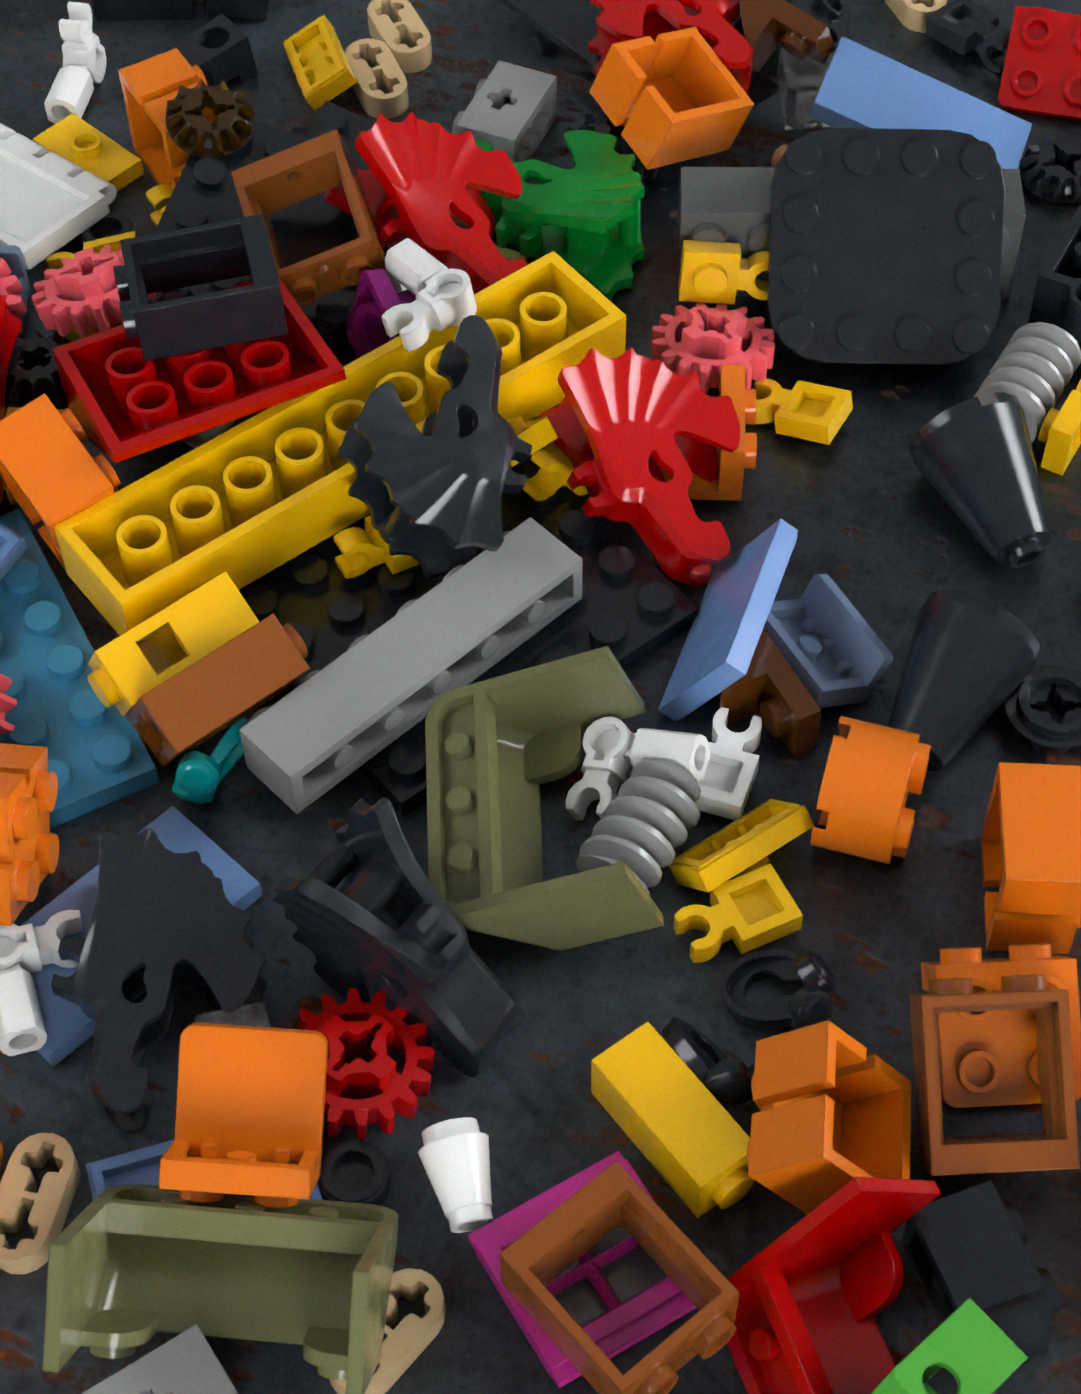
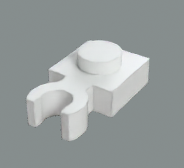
M721 707L713 717L712 742H708L711 756L703 780L697 781L701 793L700 798L695 803L700 811L737 820L742 817L758 772L760 756L752 753L758 748L760 743L762 720L761 717L753 716L750 726L746 731L732 732L727 728L729 709Z

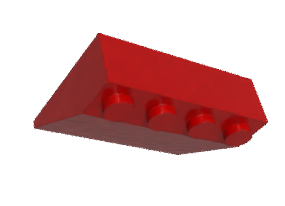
M279 277L289 334L144 361L139 337L127 339L124 325L122 324L52 349L68 407L79 421L88 440L114 463L346 380L345 369ZM249 280L226 289L252 285V282Z

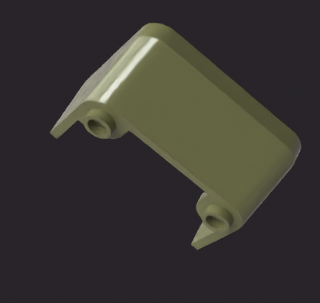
M608 646L452 689L438 697L429 708L425 720L428 880L464 929L553 950H566L664 926L662 912L625 861L547 881L544 878L539 785L562 779L571 774L580 765L585 755L582 745L585 729L594 721L602 717L611 716L621 720L645 713L644 701Z
M128 1184L105 1189L49 1244L43 1371L59 1372L80 1346L90 1347V1353L97 1357L125 1358L135 1354L136 1346L149 1342L156 1332L181 1334L197 1324L204 1336L303 1345L304 1360L317 1366L319 1375L329 1379L346 1380V1394H365L381 1355L397 1247L399 1215L390 1208L365 1203L299 1199L297 1205L273 1208L256 1204L252 1195L225 1194L222 1200L215 1202H192L182 1199L180 1197V1190L159 1189L158 1185Z

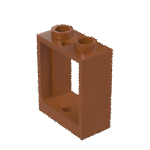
M337 129L231 172L244 217L263 215L277 275L300 307L310 305L319 297L346 286H356L363 270L380 268L386 270L384 251L378 239V233L355 161ZM343 185L359 238L284 267L269 214Z
M273 613L141 696L126 717L162 770L183 757L184 754L194 750L236 723L242 717L247 716L291 687L310 669L304 660L308 656L307 647L295 628L289 623L282 626Z
M1045 975L1001 976V990L973 991V978H945L929 980V993L909 994L919 1167L932 1176L1080 1169L1068 990L1053 987L1046 988ZM1035 1009L1043 1133L943 1137L936 1013Z
M616 1161L500 1253L501 1282L503 1286L598 1394H668L679 1379L676 1372L697 1354L703 1360L710 1358L731 1339L736 1331V1326L733 1323L736 1319L739 1298L738 1290ZM619 1225L629 1233L700 1310L624 1375L545 1287V1285Z

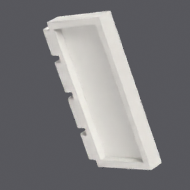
M0 123V246L15 245L20 247L25 268L30 270L110 213L108 205L116 198L117 189L113 184L89 171H84L82 167L54 152H50L42 145Z

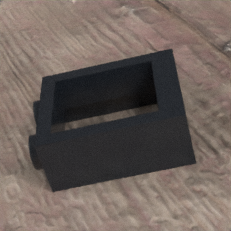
M262 214L120 240L124 264L113 266L120 298L119 305L127 339L139 337L144 361L289 334L281 287ZM250 275L252 285L152 304H149L148 294Z

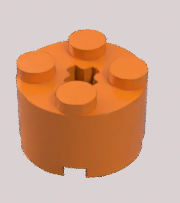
M841 716L838 722L839 736L834 735L816 807L817 810H822L818 825L826 826V830L812 827L810 845L890 865L892 856L906 858L916 810L904 807L908 792L921 795L931 745L920 743V734Z

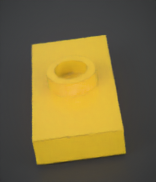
M325 15L320 16L283 42L303 95L314 111L320 108L326 101L329 102L357 83L334 27Z
M71 113L33 138L34 142L47 148L50 152L62 156L82 167L84 171H89L113 184L117 192L144 174L140 158L74 113Z
M769 799L675 857L669 867L678 885L708 893L732 877H738L767 865L769 854L814 827V824L806 806Z

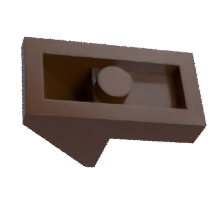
M739 0L744 38L754 48L752 66L755 72L762 68L779 43L792 56L800 60H805L809 56L824 65L834 51L835 45L828 25L786 0Z
M763 628L746 675L721 692L719 708L725 707L729 709L727 726L760 712L768 732L774 738L781 737L792 755L796 757L817 747L822 710Z

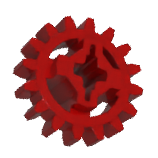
M349 988L346 1003L338 1005L326 993L321 995L320 1013L318 1015L305 1008H301L298 1011L297 1029L321 1032L328 1041L324 1118L328 1119L327 1136L335 1138L343 1125L353 1126V1132L357 1140H365L367 1125L377 1123L379 1128L386 1135H389L394 1131V1113L398 1112L400 1115L412 1120L417 1114V1097H428L432 1075L428 1072L433 1070L434 1048L425 1046L428 1028L425 1023L408 1026L410 1012L399 1006L393 1011L386 1009L385 993L382 991H378L373 996L371 1002L366 1003L361 1002L357 988ZM395 1048L399 1051L404 1064L401 1075L396 1071L397 1062L391 1058L392 1051Z

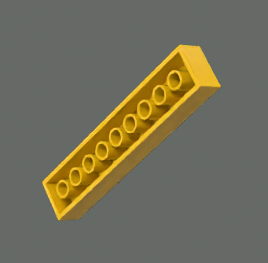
M554 251L474 294L477 304L475 315L483 318L488 324L502 349L497 409L498 413L505 420L521 415L524 422H528L537 417L542 411L549 410L561 403L565 397L558 384V375L561 369L565 366L579 364L591 348L596 349L607 358H617L626 352V315ZM448 326L441 332L434 329L429 333V338L424 345L409 352L404 349L401 337L398 336L343 366L346 380L269 407L55 525L54 529L67 575L118 635L121 636L225 571L239 590L370 514V510L366 504L348 495V490L355 481L356 473L354 467L348 461L339 458L337 455L344 436L353 420L360 415L370 394L385 382H391L394 385L405 411L421 433L426 418L437 411L440 399L445 392L450 390L451 384L448 379L436 373V365L444 346L449 341L455 339L459 326Z

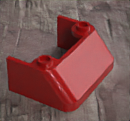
M856 1176L727 1279L739 1292L736 1319L733 1323L736 1326V1331L727 1344L748 1394H871L896 1367L874 1318L893 1304L903 1284L904 1270L902 1259L890 1233L941 1195L935 1181Z

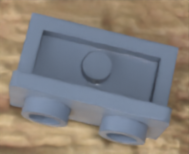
M827 573L815 574L800 599L773 601L764 629L818 706L826 708L866 702L892 663L893 655Z

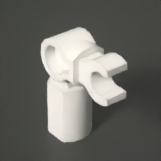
M69 1L67 4L69 20L60 19L59 21L60 36L64 40L62 45L63 67L59 69L44 102L47 118L54 124L71 113L82 118L94 91L93 83H101L105 75L106 52L104 46L100 44L99 37L92 33V11L88 3Z
M409 238L404 239L387 250L385 257L387 272L416 296V300L412 303L393 306L381 316L386 334L391 338L400 333L403 347L407 352L416 350L424 345L429 338V333L434 329L441 332L448 326H459L464 318L476 314L477 304L470 277L465 271L453 268L448 269Z
M612 716L602 717L594 721L583 735L582 745L586 755L581 770L584 776L583 779L576 782L568 791L566 809L575 820L583 821L588 805L600 799L596 813L602 819L605 816L609 803L617 798L618 787L625 782L627 775L632 772L635 764L643 758H658L669 761L684 769L696 781L703 780L711 756L708 740L702 734L640 728L637 730V733H633L620 719Z
M79 910L60 911L51 916L45 925L33 927L32 923L17 926L16 924H12V926L0 925V1050L3 1054L11 1057L39 1050L46 1043L47 1032L31 973L42 971L43 965L51 963L64 968L78 967V963L71 959L60 960L58 949L60 939L83 932Z

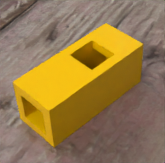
M225 571L96 650L87 663L93 671L87 675L88 682L105 707L110 708L115 704L124 717L131 711L141 696L259 623V620Z
M648 1021L591 1060V1093L697 1218L716 1205L721 1209L734 1205L751 1189L754 1179L748 1176L749 1163L747 1159V1146L750 1137Z

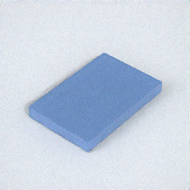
M780 518L713 571L700 603L699 613L692 623L658 711L675 722L679 719L681 720L746 675L798 537V530Z

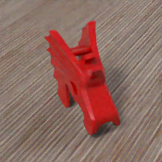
M590 0L591 4L600 8V15L596 17V33L598 35L588 43V51L601 56L600 62L594 67V74L596 76L613 43L650 36L655 42L658 34L695 27L746 94H748L754 48L732 25L740 17L739 0Z
M410 112L401 123H394L380 113L373 123L372 129L359 133L354 142L355 149L370 169H357L382 248L386 245L390 249L404 239L409 238L448 269L453 268L465 271L470 277L474 294L528 265L522 258L509 260L503 257L491 240L490 236H493L496 231L495 217L479 191L482 190L512 199H518L521 195V177L504 150L484 151L477 146L473 133L470 130L453 134L447 132L440 123H429L422 119H417L413 112ZM343 185L327 190L323 197L325 202L352 216ZM455 223L468 226L470 229H463L457 226Z
M591 348L579 364L565 366L561 369L558 375V384L565 397L557 407L542 411L536 419L548 418L558 436L553 441L554 444L569 458L575 468L566 481L570 489L573 491L579 486H585L591 496L582 508L587 517L605 516L612 521L630 523L666 575L671 579L692 587H703L711 578L709 565L722 562L728 556L731 545L719 521L704 522L697 517L688 495V488L692 482L693 474L710 483L716 480L719 473V458L715 447L727 452H734L740 444L741 426L732 399L726 395L719 397L708 396L699 387L697 372L678 375L670 372L660 360L652 361L647 357L637 355L633 348H629L617 358H607L596 349ZM658 466L670 475V481L667 482Z

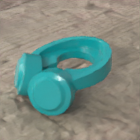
M246 717L239 719L226 732L210 756L196 750L184 754L180 759L171 790L176 794L177 798L202 805L213 801L217 786L244 754L239 729L245 726L249 719Z

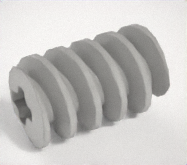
M1035 322L1023 325L1014 332L974 397H978L981 405L984 406L999 403L995 393L1005 392L1016 396L1024 410L1032 444L1049 410L1054 408L1055 402L1059 399L1064 391V387L1071 380L1073 372L1081 363V349L1077 340L1066 330L1054 324Z
M643 758L635 764L630 778L621 785L617 798L609 803L605 816L595 824L592 836L581 845L575 863L578 873L625 861L646 892L650 894L647 887L652 888L658 885L663 874L661 868L671 865L674 861L675 851L673 848L684 845L688 836L686 829L696 826L699 822L700 811L695 801L700 798L701 789L696 779L679 766L658 758Z

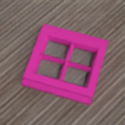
M619 1151L468 1234V1240L475 1250L477 1258L558 1388L563 1387L582 1374L503 1286L501 1282L500 1253L615 1161L654 1201L628 1160L624 1159ZM621 1225L545 1285L547 1290L609 1359L697 1308Z

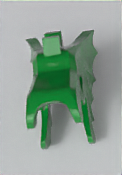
M590 130L568 131L564 134V143L573 159L575 166L573 169H563L535 159L512 162L522 182V193L518 199L482 190L479 191L495 217L497 224L495 227L496 246L505 248L507 244H510L520 250V255L527 258L532 256L536 259L554 251L611 301L618 290L633 289L632 264L644 259V247L641 239V199L644 198L645 185L642 186L639 172L632 171L635 165V155H622L614 150L617 145V139L614 135ZM474 138L475 143L480 149L493 151L491 143ZM536 179L541 184L525 183L524 180Z

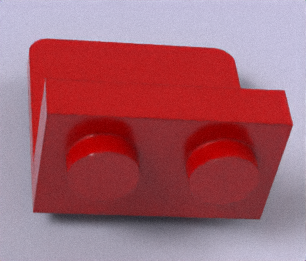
M1016 5L997 99L998 105L1002 109L1081 121V15L1054 11L1040 6L1024 7Z

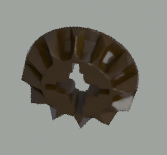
M200 78L196 87L189 89L180 86L176 98L167 101L165 125L172 141L185 152L204 158L224 157L237 152L250 140L254 131V107L247 104L243 91L233 92L229 90L224 80L218 86H206ZM206 107L212 109L215 116H218L216 130H212L211 123H207L205 116H202V110Z

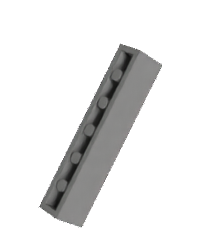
M531 517L512 531L503 532L504 542L497 551L484 550L467 564L456 566L444 577L441 583L419 599H413L405 603L393 618L371 634H365L357 638L345 653L322 670H315L305 676L296 689L271 707L267 706L258 710L249 719L248 723L239 729L247 768L296 814L300 813L424 719L429 708L438 697L452 689L469 685L581 600L582 558Z

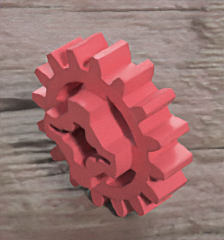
M105 245L99 253H94L93 248L74 253L73 260L70 258L62 259V268L47 269L44 272L46 280L35 282L33 285L36 294L31 295L40 320L43 321L45 329L48 331L57 328L59 336H65L74 329H77L79 337H85L92 328H96L99 333L116 327L117 321L123 323L119 305L120 298L113 266L124 264L122 249L113 252L111 245ZM157 293L148 294V300L157 297Z
M696 302V306L690 310L682 305L675 306V316L662 314L660 315L659 326L652 327L651 360L662 361L670 372L678 375L697 372L699 387L705 394L709 388H718L720 391L721 364L745 365V389H751L752 379L763 382L766 379L767 369L773 368L775 343H773L774 330L764 328L765 319L762 316L747 318L748 308L744 306L730 311L727 310V304H717L716 308H708L705 303Z

